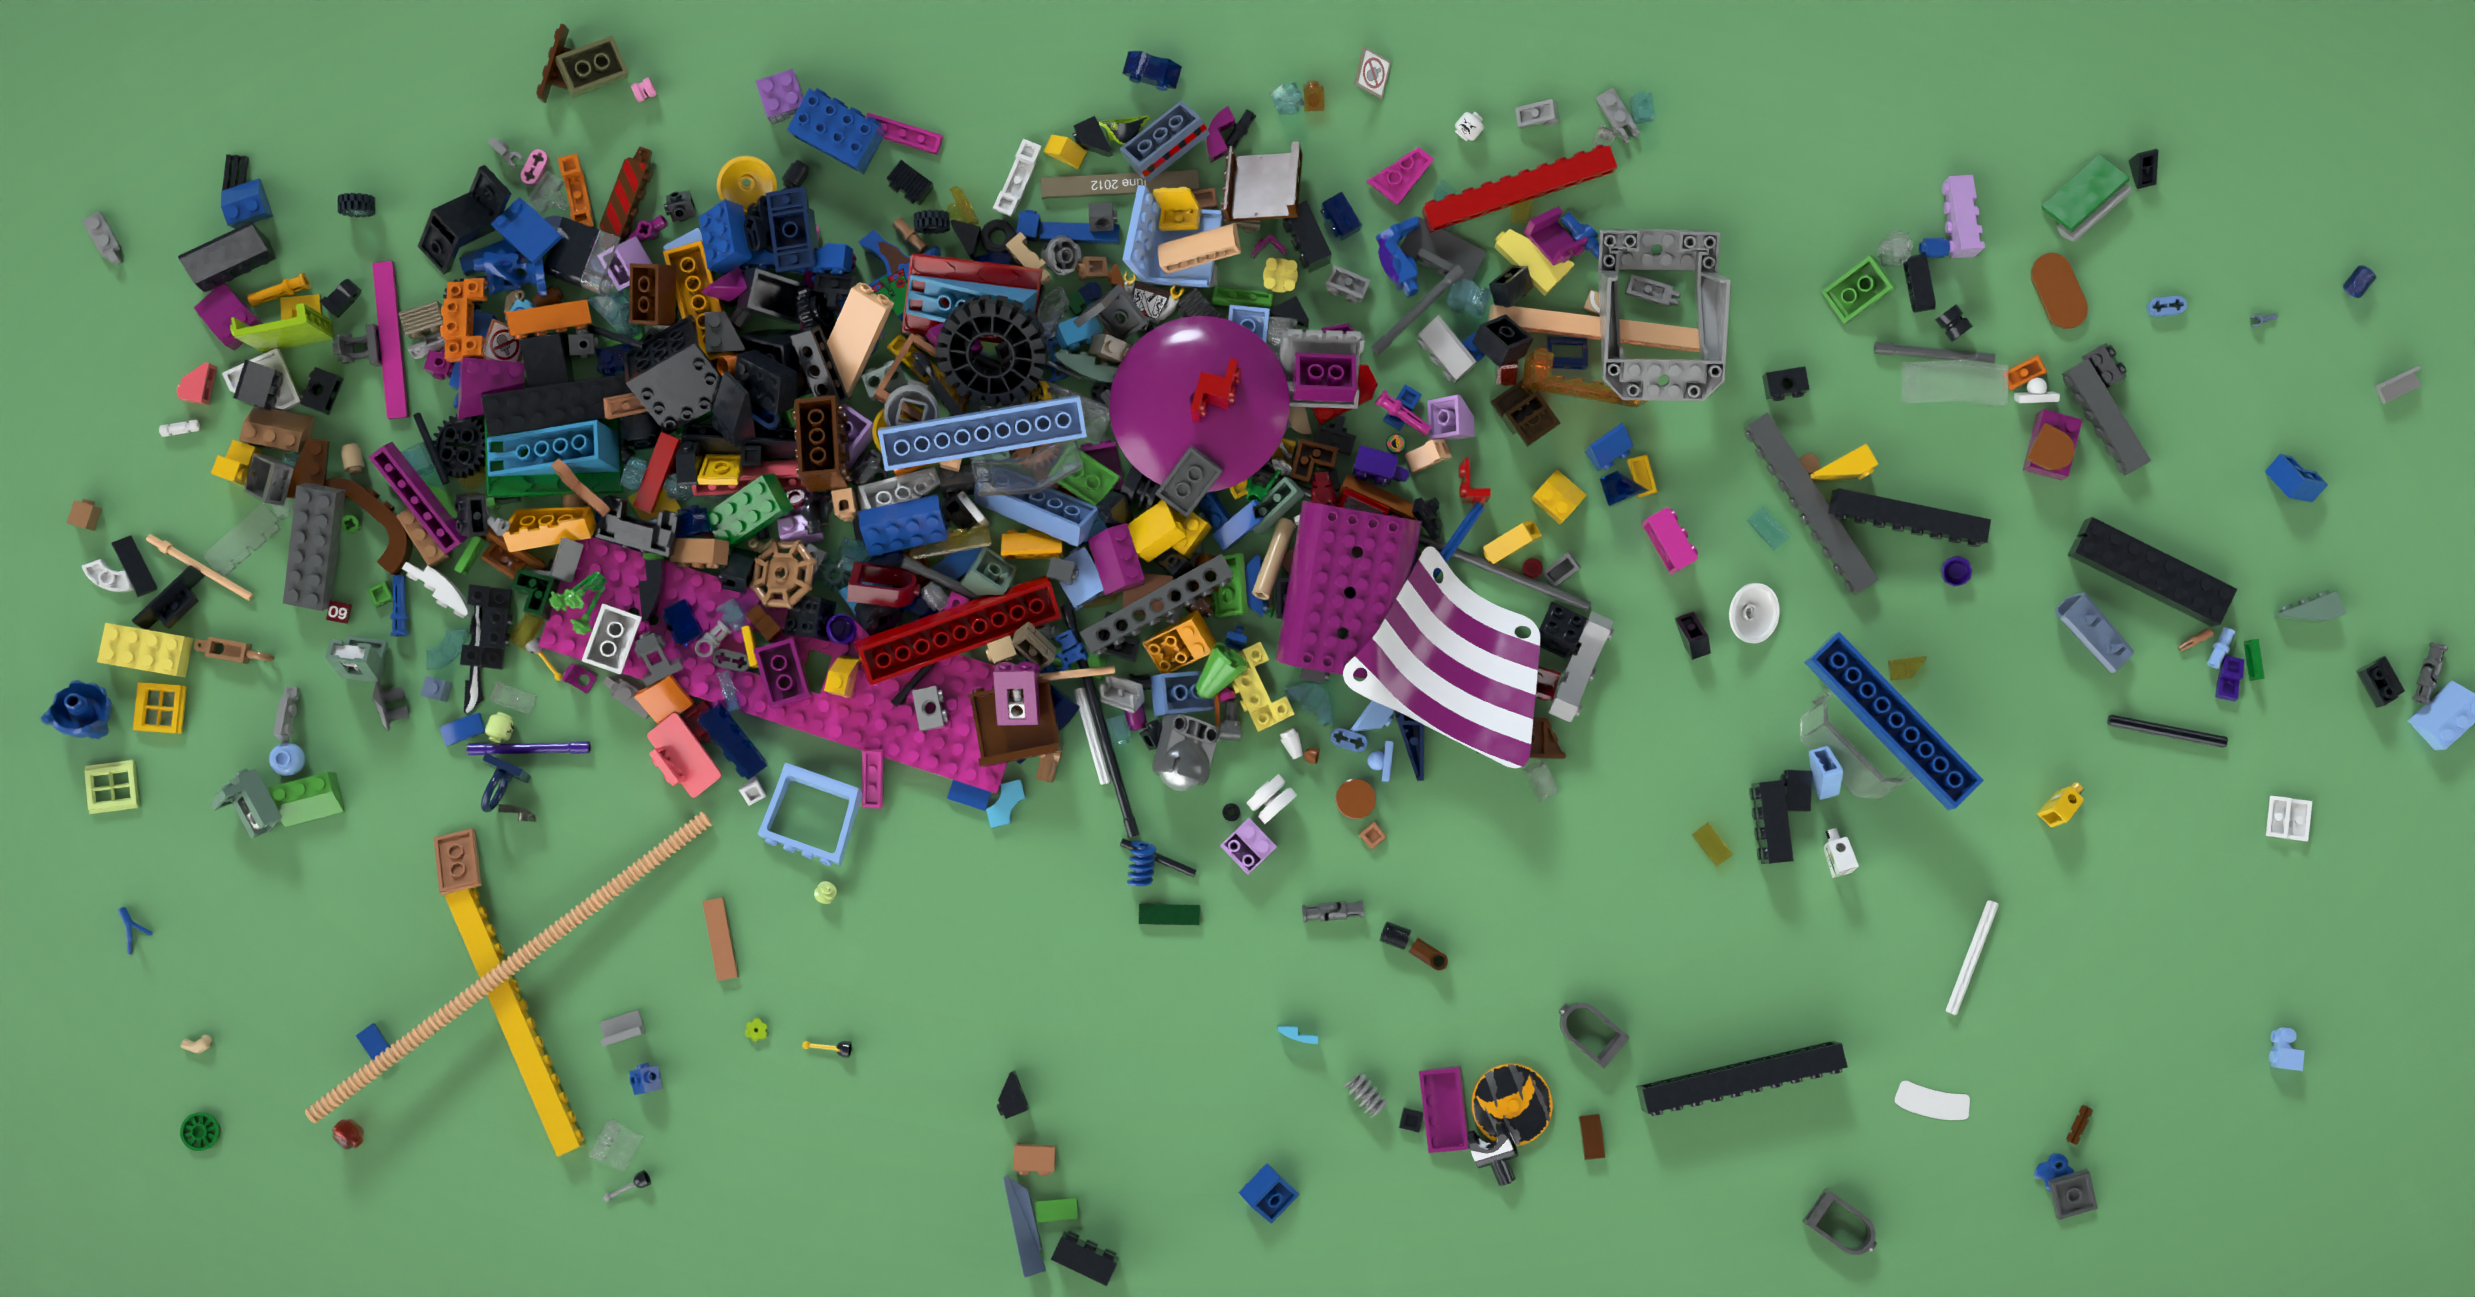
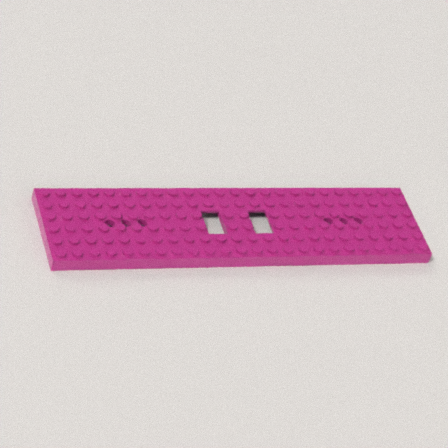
M594 537L577 540L576 542L584 546L572 583L560 581L557 593L562 594L566 589L571 590L588 575H592L594 571H597L606 578L607 582L604 585L606 590L601 594L590 615L589 624L591 629L594 628L602 603L628 613L632 609L637 608L640 612L639 616L642 617L639 581L647 580L645 560H648L643 558V553ZM666 561L665 585L661 602L656 612L659 621L656 625H650L649 623L642 622L641 619L622 670L623 674L643 680V674L650 671L644 659L637 656L634 647L637 646L635 641L640 639V635L647 632H655V634L661 635L664 639L666 646L663 649L670 660L679 656L682 658L684 668L671 675L688 695L862 750L864 747L884 749V758L996 794L999 793L1008 762L980 767L978 759L981 758L972 705L970 698H967L968 694H973L972 690L984 688L985 691L992 690V686H994V665L960 654L938 661L912 691L937 686L939 690H942L944 702H941L947 712L948 722H945L946 727L922 732L919 729L912 691L906 696L905 704L895 707L891 703V700L921 668L870 685L860 662L851 698L824 691L828 671L839 655L859 658L854 642L870 636L856 621H854L857 627L855 639L845 645L836 644L831 640L828 642L810 637L787 635L783 632L774 640V643L790 638L796 639L804 667L806 666L811 649L830 655L832 659L820 694L812 692L813 698L773 709L770 708L761 675L749 671L738 672L721 668L713 663L712 656L714 652L708 657H701L696 653L695 645L707 632L710 633L718 624V620H721L732 630V633L726 635L716 650L726 649L746 654L741 627L750 626L753 628V631L761 633L747 618L746 614L758 603L784 629L788 608L770 607L766 609L750 587H748L746 593L722 589L723 580H719V577L688 567H678V564ZM588 589L585 592V595L582 597L585 603L583 609H571L567 605L566 611L562 609L556 611V609L552 608L550 619L546 622L538 646L582 660L592 632H587L586 635L576 633L572 629L573 623L570 620L581 619L583 614H586L598 591L592 592ZM775 596V597H774V599H782V600H783L782 597H778V596ZM675 620L678 628L671 632L668 630V623ZM722 629L715 635L716 637L722 632ZM707 642L700 643L699 651L707 654L710 651V645ZM658 651L648 654L653 664L662 660ZM724 653L722 656L718 655L717 657L720 660V664L723 661L730 662V658L725 657ZM744 657L741 660L734 659V663L739 664L740 668ZM929 703L926 706V712L928 714L934 713L936 705Z

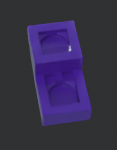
M2224 656L2217 680L2216 698L2230 701L2238 700L2239 683L2243 678L2245 659Z

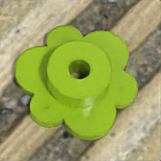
M755 1018L752 1022L746 1024L748 1029L745 1030V1036L747 1038H752V1041L757 1042L759 1039L767 1037V1024L762 1023L760 1018Z

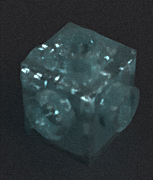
M1296 83L1282 84L1270 93L1279 115L1288 114L1290 116L1296 114L1299 108L1305 104Z

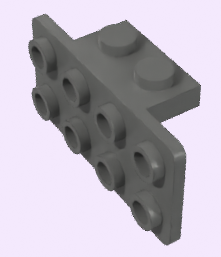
M1417 217L1420 227L1406 235L1400 246L1402 252L1419 261L1420 265L1436 270L1443 277L1459 264L1466 273L1457 282L1464 286H1469L1485 257V251L1443 229L1429 233L1425 220Z

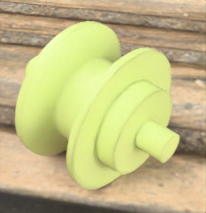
M823 881L818 884L814 891V896L818 902L828 904L833 901L837 890L832 883Z

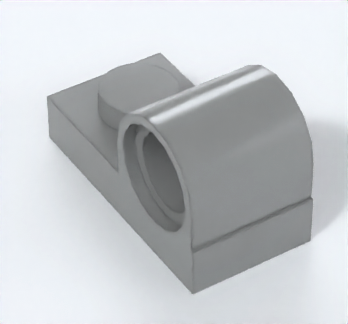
M1554 99L1515 108L1517 124L1520 129L1537 124L1550 126L1560 122L1557 102Z

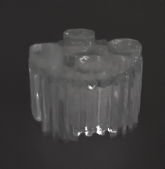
M1269 317L1266 344L1276 357H1279L1280 342L1283 332H1287L1288 329H1296L1297 319Z

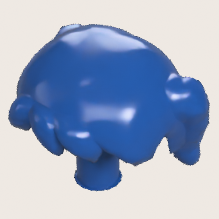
M74 680L69 683L68 688H64L55 694L53 704L43 714L41 722L45 725H52L57 731L65 735L77 738L90 737L92 739H100L109 733L107 722L110 718L112 703L107 696L105 688L99 687L96 683L86 684L82 681Z

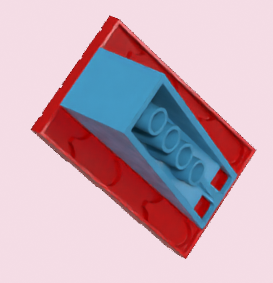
M912 254L902 332L926 335L930 328L945 323L947 317L950 316L951 312L958 305L963 306L966 300L973 297L975 300H979L981 295L991 294V299H996L997 295L1008 297L1007 302L1013 303L1016 300L1023 304L1022 309L1025 312L1030 309L1036 315L1043 270L951 257ZM992 334L978 337L983 342L1001 343L1004 341L1003 338Z

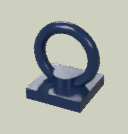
M486 753L483 761L496 769L481 800L482 811L488 813L498 805L507 789L508 783L513 777L528 783L531 776L523 769ZM500 781L499 787H498V789H497L495 795H494L493 798L491 799V796H492V794H493V791H494L495 787L497 786L498 782Z

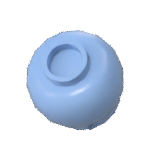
M289 742L275 746L269 756L272 770L282 776L297 774L302 770L306 761L302 749L298 745Z

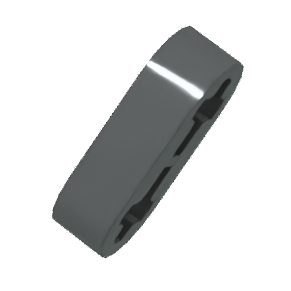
M718 649L712 656L713 663L721 668L738 672H746L751 668L748 656L743 653ZM724 653L725 657L730 658V662L723 661L720 664V660L717 657L718 655L722 656ZM744 657L747 665H743L740 668L739 664L734 663V659L741 660Z

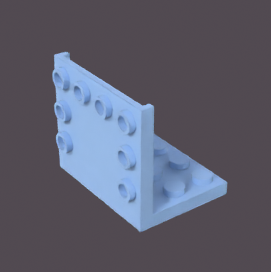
M1138 185L1123 261L1138 279L1146 284H1176V286L1209 288L1214 261L1166 274L1159 265L1158 245L1221 227L1224 214H1222L1221 210L1202 209L1198 230L1161 231L1158 227L1161 215L1159 203L1146 186Z

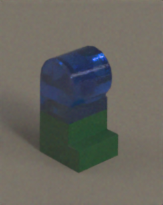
M1090 282L1066 297L1065 301L1077 317L1083 313L1082 308L1102 297V289L1098 283Z

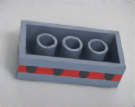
M1181 100L1122 146L1120 150L1128 164L1147 182H1150L1210 135L1202 118Z

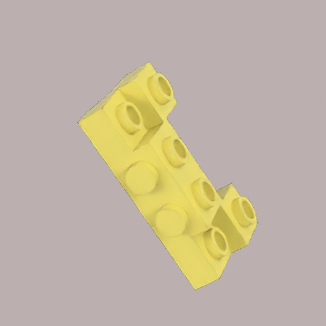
M1261 642L1238 652L1247 664L1245 666H1248V668L1234 682H1231L1235 693H1240L1242 700L1239 702L1244 712L1248 710L1257 731L1265 730L1294 716L1295 714L1286 696L1271 703L1255 667L1269 661Z

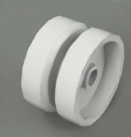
M1279 774L1270 782L1267 781L1254 793L1255 795L1246 802L1253 811L1260 808L1263 804L1266 806L1258 815L1264 824L1297 796L1292 788L1285 789L1281 794L1278 792L1285 785V780Z

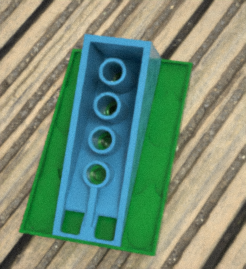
M620 417L613 419L603 418L488 436L484 419L488 497L506 498L576 494L560 479L551 467L558 458L594 494L624 492Z

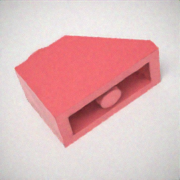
M205 362L184 376L177 387L178 398L185 402L209 405L217 367Z

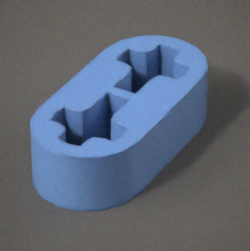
M2181 296L2159 297L2151 300L2147 304L2146 310L2152 317L2174 316L2186 310L2187 302ZM2176 302L2181 307L2177 309L2176 307H2169V305ZM2157 304V306H2164V308L2157 312V309H2153V306Z
M1343 728L1334 729L1330 735V740L1335 746L1353 752H1362L1367 747L1368 742L1365 736ZM1342 732V736L1348 738V741L1341 740L1340 743H1337L1334 734ZM1361 738L1364 746L1356 749L1355 744L1350 743V739L1357 740Z

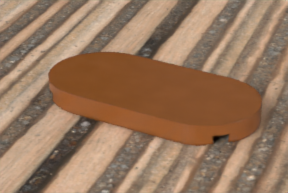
M2047 253L2040 256L2034 262L2030 275L2050 322L2062 329L2077 327L2085 320L2088 313V305L2070 263L2065 257L2057 253Z

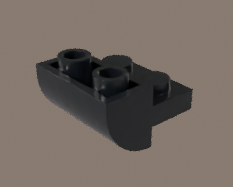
M2386 656L2380 657L2356 671L2376 708L2387 705L2398 698V695L2405 692Z

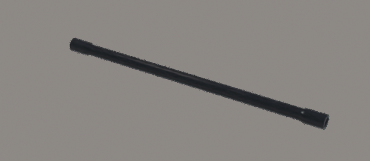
M1072 603L1060 606L1067 629L1074 628L1075 631L1073 633L1078 643H1082ZM1082 658L1077 661L1079 669L1089 668L1087 660L1084 661ZM1092 676L1082 677L1123 815L1127 836L1130 838L1140 835L1129 804Z

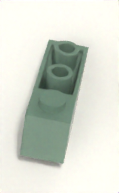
M2329 590L2316 594L2318 598L2313 600L2310 597L2299 600V605L2293 607L2292 604L2280 608L2281 612L2275 613L2274 616L2281 619L2320 623L2346 614L2338 592L2330 593Z

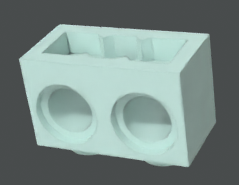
M894 360L884 363V367L879 369H868L865 371V374L861 375L872 401L876 400L873 396L879 385L871 387V381L877 378L880 379L881 383ZM901 364L896 370L899 372L897 379L890 380L884 389L890 394L895 389L907 385Z

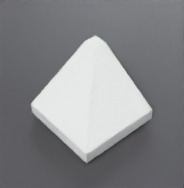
M756 776L752 777L739 789L749 806L767 796Z

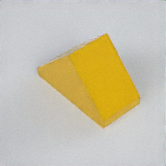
M1051 135L1043 153L1079 170L1087 151L1068 137Z

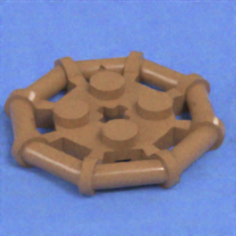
M776 539L772 541V544L757 558L755 557L752 582L749 585L750 589L754 590L761 600L762 606L766 609L770 607L792 609L805 594L812 591L813 575L817 561L807 551L803 541H779ZM782 549H790L789 553H782ZM774 553L773 559L765 562ZM798 553H800L804 561L800 562L797 560L796 556ZM806 568L805 580L803 582L801 581L802 570ZM784 569L785 575L783 577H780L779 573L783 572ZM766 585L768 587L767 593L763 591L762 586ZM798 586H800L801 588L791 596L790 592L796 591ZM775 594H782L783 600L774 599Z

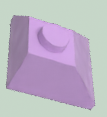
M1461 395L1427 401L1428 424L1432 426L1429 431V440H1454L1475 437L1474 416Z

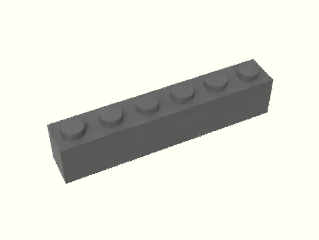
M2089 359L2062 373L2065 385L2071 388L2074 393V400L2082 406L2085 418L2095 427V434L2103 440L2105 450L2114 458L2118 471L2125 476L2150 462L2151 459Z

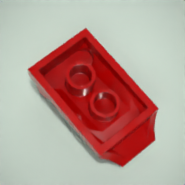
M1359 364L1358 406L1372 400L1374 391L1378 386L1368 364ZM1310 407L1320 425L1353 409Z

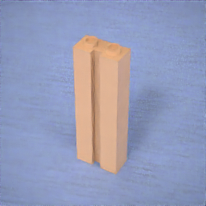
M861 282L851 288L827 342L849 399L847 401L851 399L894 305L887 296L874 294V290L869 285Z

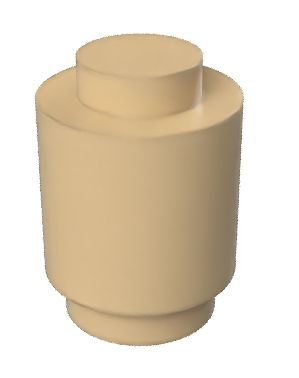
M355 443L342 446L341 457L345 472H349L351 475L361 473L365 468L361 448Z

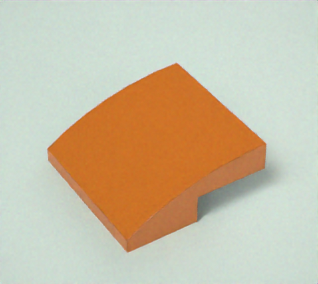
M672 675L637 691L634 696L658 725L672 713L680 714L694 703Z

